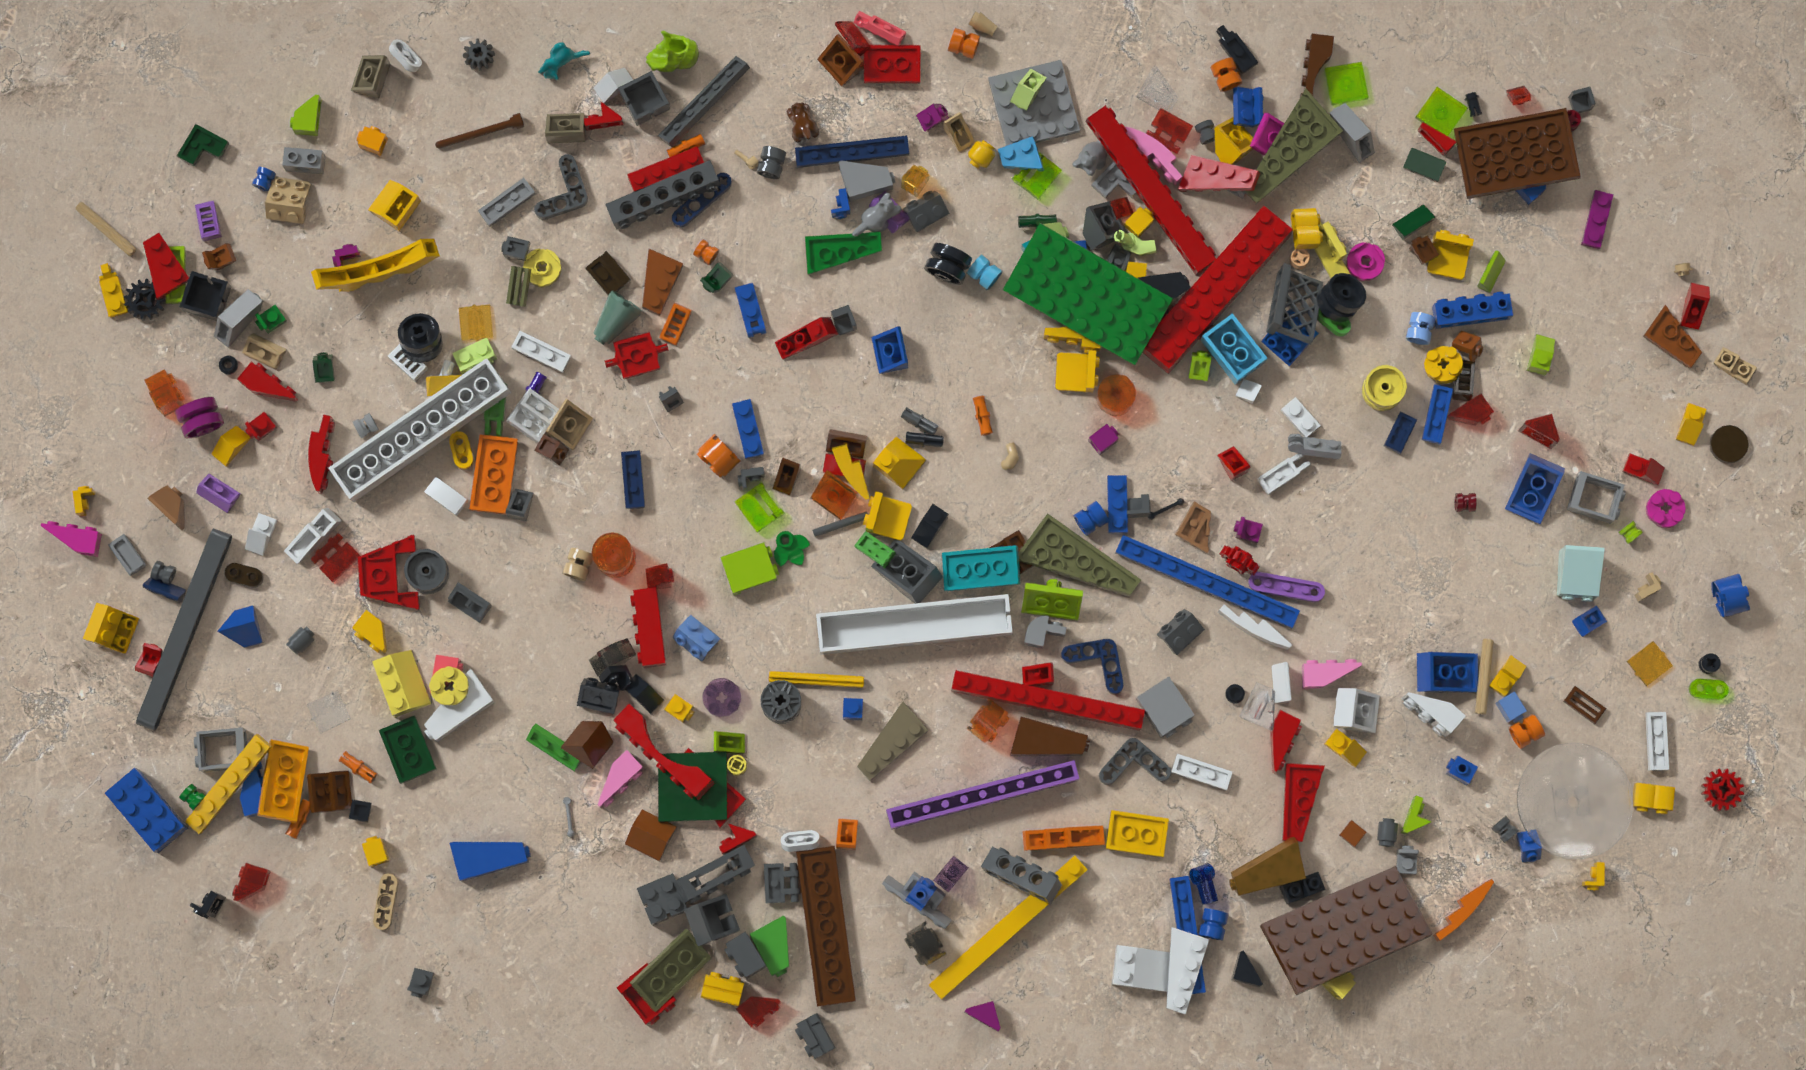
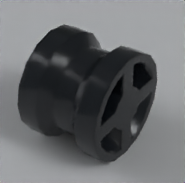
M1713 653L1704 655L1698 662L1700 671L1705 674L1717 671L1721 665L1719 657Z

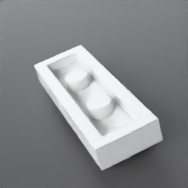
M519 331L511 347L513 350L561 373L564 372L571 359L570 354L522 331Z
M1647 712L1645 717L1648 771L1669 770L1666 712Z
M1180 754L1176 755L1171 773L1225 791L1228 788L1233 773L1232 771Z

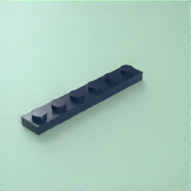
M906 135L796 147L797 168L836 164L840 161L854 162L909 156L908 137Z

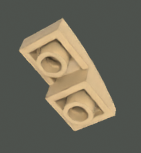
M1724 347L1714 361V365L1748 385L1757 370L1756 366L1740 359V355Z

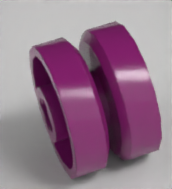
M204 397L191 401L175 411L178 422L184 423L181 430L185 438H197L223 426L224 420L219 412H215L218 409V405L214 397Z

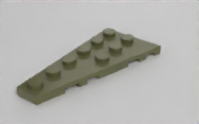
M1307 89L1303 92L1256 169L1260 172V176L1254 191H1245L1255 204L1260 202L1343 132Z
M1048 513L1018 553L1020 562L1129 597L1141 582L1140 578Z

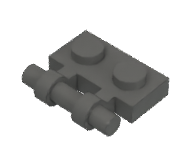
M784 863L764 864L766 904L785 903V895H791V902H799L798 894H800V888H798L799 871H797V863H789L790 871H784ZM784 877H790V888L785 889Z

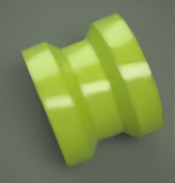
M1632 521L1618 533L1626 538V543L1629 544L1643 532Z

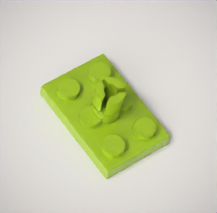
M1057 579L1048 580L1046 585L1026 583L1021 613L1078 620L1083 591L1062 588V583L1060 581L1057 582Z

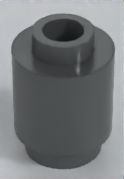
M307 626L304 629L300 627L288 639L289 641L286 645L297 655L299 652L302 653L315 640L313 638L315 634Z
M1383 818V822H1379L1377 835L1379 846L1394 847V842H1397L1398 823H1394L1395 819Z

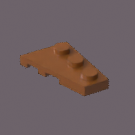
M648 250L643 309L659 316L661 315L681 272L683 263L654 250Z
M1666 305L1643 335L1644 338L1689 369L1692 368L1702 353L1691 337L1682 329L1678 320L1672 316Z

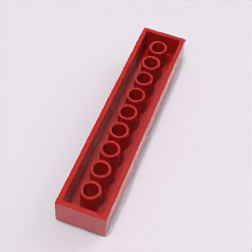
M1263 206L1162 319L1145 347L1143 354L1169 374L1290 238L1293 229L1267 207Z

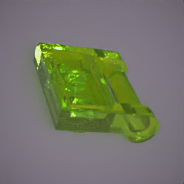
M1040 152L1039 155L1044 171L1037 170L1028 182L1024 178L1032 169L1021 170L1018 175L1015 174L1012 178L1017 185L1021 186L1037 200L1062 172V169Z
M763 483L758 484L734 501L756 533L785 514L782 508L779 509L767 493ZM759 493L773 512L772 515L768 516L754 497L756 494Z

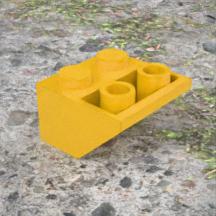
M389 180L368 211L400 231L421 200L417 194L405 186Z
M96 603L83 639L126 654L139 618L111 606Z

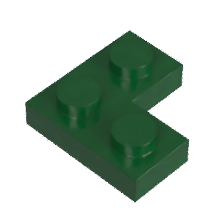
M195 124L178 152L177 157L192 166H195L203 151L220 159L229 142Z

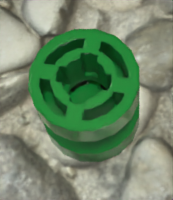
M190 784L181 793L179 798L183 802H188L189 807L194 811L206 795L199 793L197 787L194 784Z

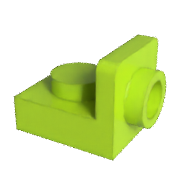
M1202 350L1192 352L1188 377L1190 379L1208 381L1211 355Z

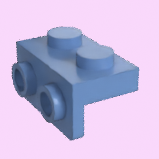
M692 615L677 628L673 635V639L677 644L683 646L693 657L698 658L700 661L705 659L706 655L720 640L716 634Z

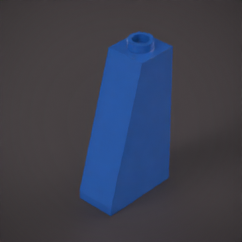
M523 842L449 843L461 882L529 863L528 858L531 857L529 847L525 846Z

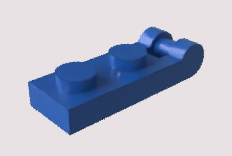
M753 283L735 287L748 338L754 337L758 333H761V335L766 334ZM758 322L759 326L751 328L750 323Z

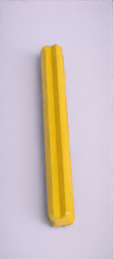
M769 672L770 683L776 680H785L792 684L864 687L863 676Z

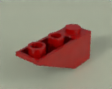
M819 317L776 341L775 344L781 358L785 359L821 344L838 335L831 317Z
M251 361L237 378L243 386L256 395L294 402L298 401L295 396L296 392L289 386L283 387L280 384L282 381L274 374L269 376L266 373L267 369L260 363L255 365Z
M1282 710L1277 713L1270 728L1272 773L1274 774L1278 770L1281 771L1286 762L1283 758L1286 753L1289 754L1294 745L1291 741L1294 735L1298 736L1302 728L1299 725L1301 719Z

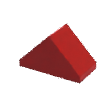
M1234 446L1217 455L1231 481L1248 473L1251 468Z
M1053 663L1022 667L1023 684L1029 686L1053 685Z

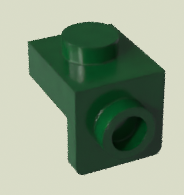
M719 262L700 281L703 283L705 290L710 293H716L733 277V274Z

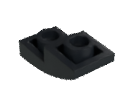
M1319 872L1307 875L1306 879L1279 886L1286 905L1326 890Z

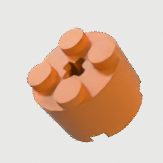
M713 434L698 449L699 452L697 453L702 461L706 464H711L709 468L720 478L722 476L725 477L741 461L724 442L720 441L716 434Z

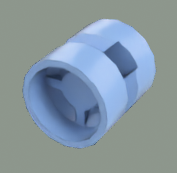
M1412 312L1409 321L1411 327L1407 330L1406 340L1415 344L1429 345L1432 336L1430 330L1434 327L1435 317L1426 313Z

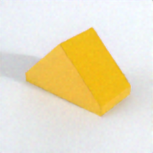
M236 425L220 436L211 454L223 465L227 466L251 438Z

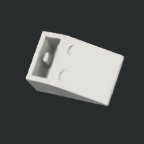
M1410 692L1401 698L1404 701V706L1411 711L1415 710L1419 714L1418 718L1425 724L1428 722L1432 725V730L1440 737L1442 735L1446 737L1451 734L1466 717L1449 702Z

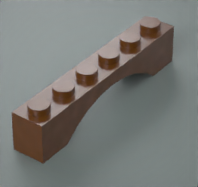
M1312 33L1310 39H1306L1305 50L1308 51V57H1304L1303 68L1306 69V75H1302L1301 86L1304 87V91L1307 89L1312 96L1315 78L1332 56L1334 36Z

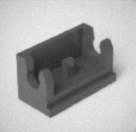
M459 582L448 597L450 604L479 623L492 607L489 602Z

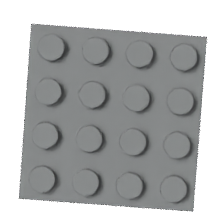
M1061 60L988 77L1006 146L1032 136L1035 142L1038 143L1080 132ZM1031 68L1047 78L1033 103L1026 111L1025 109L1018 108L1010 100L1018 83Z

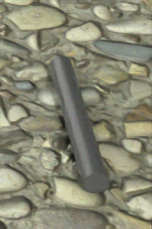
M866 511L813 529V534L816 537L863 521L865 514L868 513Z

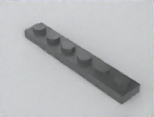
M735 56L658 135L660 139L673 147L750 68L749 65Z

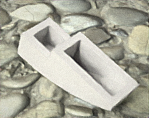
M329 508L322 509L314 520L302 529L284 552L296 564H299L329 536L342 520Z

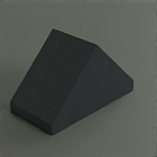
M635 674L632 677L633 682L626 691L651 714L664 699L647 682Z
M1244 950L1239 952L1231 980L1260 987L1263 983Z

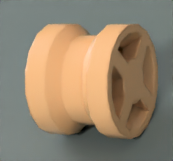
M1295 249L1289 259L1290 265L1297 270L1303 269L1307 266L1310 255L1305 249Z

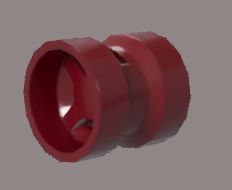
M1455 493V511L1462 512L1463 510H1468L1469 512H1476V494L1469 493L1468 495H1463L1462 493Z

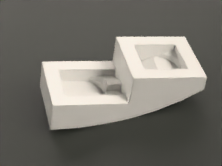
M437 477L434 478L424 491L456 516L468 502L466 498Z

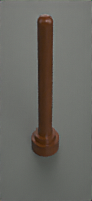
M520 113L513 114L510 120L437 141L435 146L440 149L510 127L520 129L524 127V123Z

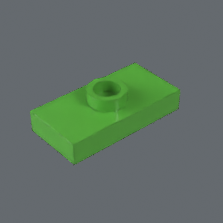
M866 531L854 545L857 550L883 568L888 565L896 554L894 550Z

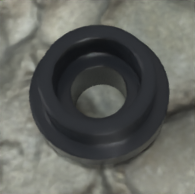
M224 356L219 361V369L224 374H233L238 369V362L233 356ZM227 363H232L231 368H226Z

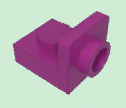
M1241 517L1240 521L1236 520L1233 530L1237 532L1235 538L1258 543L1263 524Z

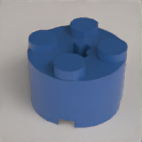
M1740 574L1717 579L1711 583L1712 595L1716 597L1717 603L1715 605L1721 617H1729L1750 610L1746 597H1749V591L1746 586H1742Z

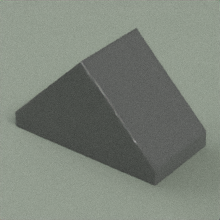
M514 489L505 512L508 518L527 522L533 492Z

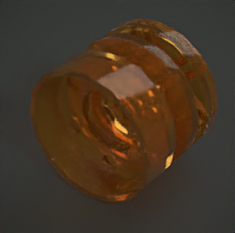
M614 532L606 533L600 536L593 544V561L606 576L612 578L624 577L634 568L636 562L635 550L623 535ZM617 553L619 557L614 561L611 557H614Z

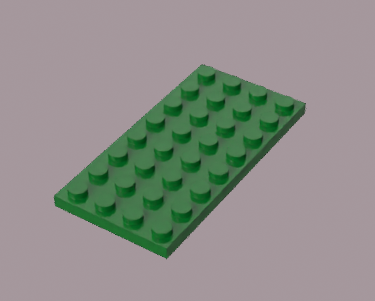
M1039 223L1003 288L1005 292L1133 365H1136L1173 300L1167 294L1042 223Z

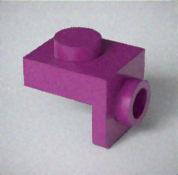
M934 103L916 115L924 131H929L941 122L949 119L946 107L942 104Z
M346 244L341 249L334 250L335 256H332L334 267L343 266V260L361 256L357 245Z

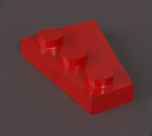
M160 233L143 242L157 300L188 282V275Z

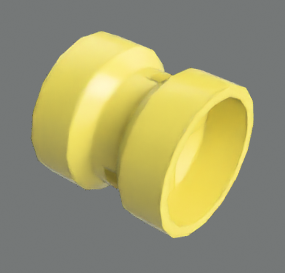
M733 755L727 762V768L732 775L740 776L745 773L747 763L742 756Z

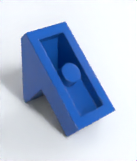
M1597 606L1572 621L1582 637L1607 622Z

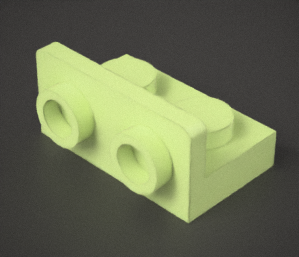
M484 338L452 353L462 375L486 358L491 364L497 359L488 338Z

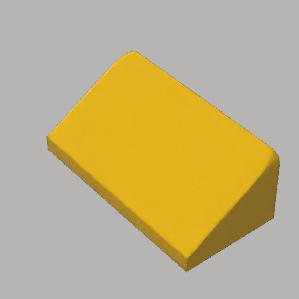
M461 375L426 377L427 396H433Z

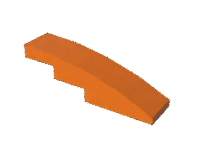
M1103 825L1022 831L1024 851L1105 845Z
M1492 879L1457 900L1461 908L1445 917L1449 925L1433 935L1437 941L1442 940L1457 929L1474 912L1493 885L1494 881Z

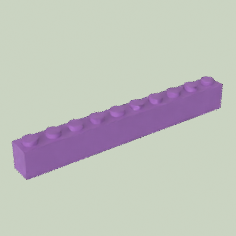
M1075 760L889 808L886 809L890 828L893 830L1079 781V775Z

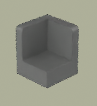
M1591 87L1574 90L1568 97L1572 110L1578 113L1590 111L1596 104Z
M849 305L831 311L838 335L857 330V325Z
M1141 494V498L1127 499L1128 518L1151 517L1149 494Z

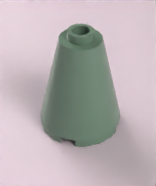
M612 290L608 295L594 330L596 335L594 339L603 345L605 342L610 344L641 315L642 310Z

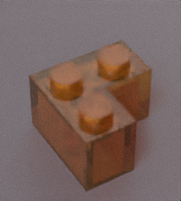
M164 369L144 380L157 410L164 417L184 405L183 400H185L182 391L174 385L177 382L172 373L168 374Z

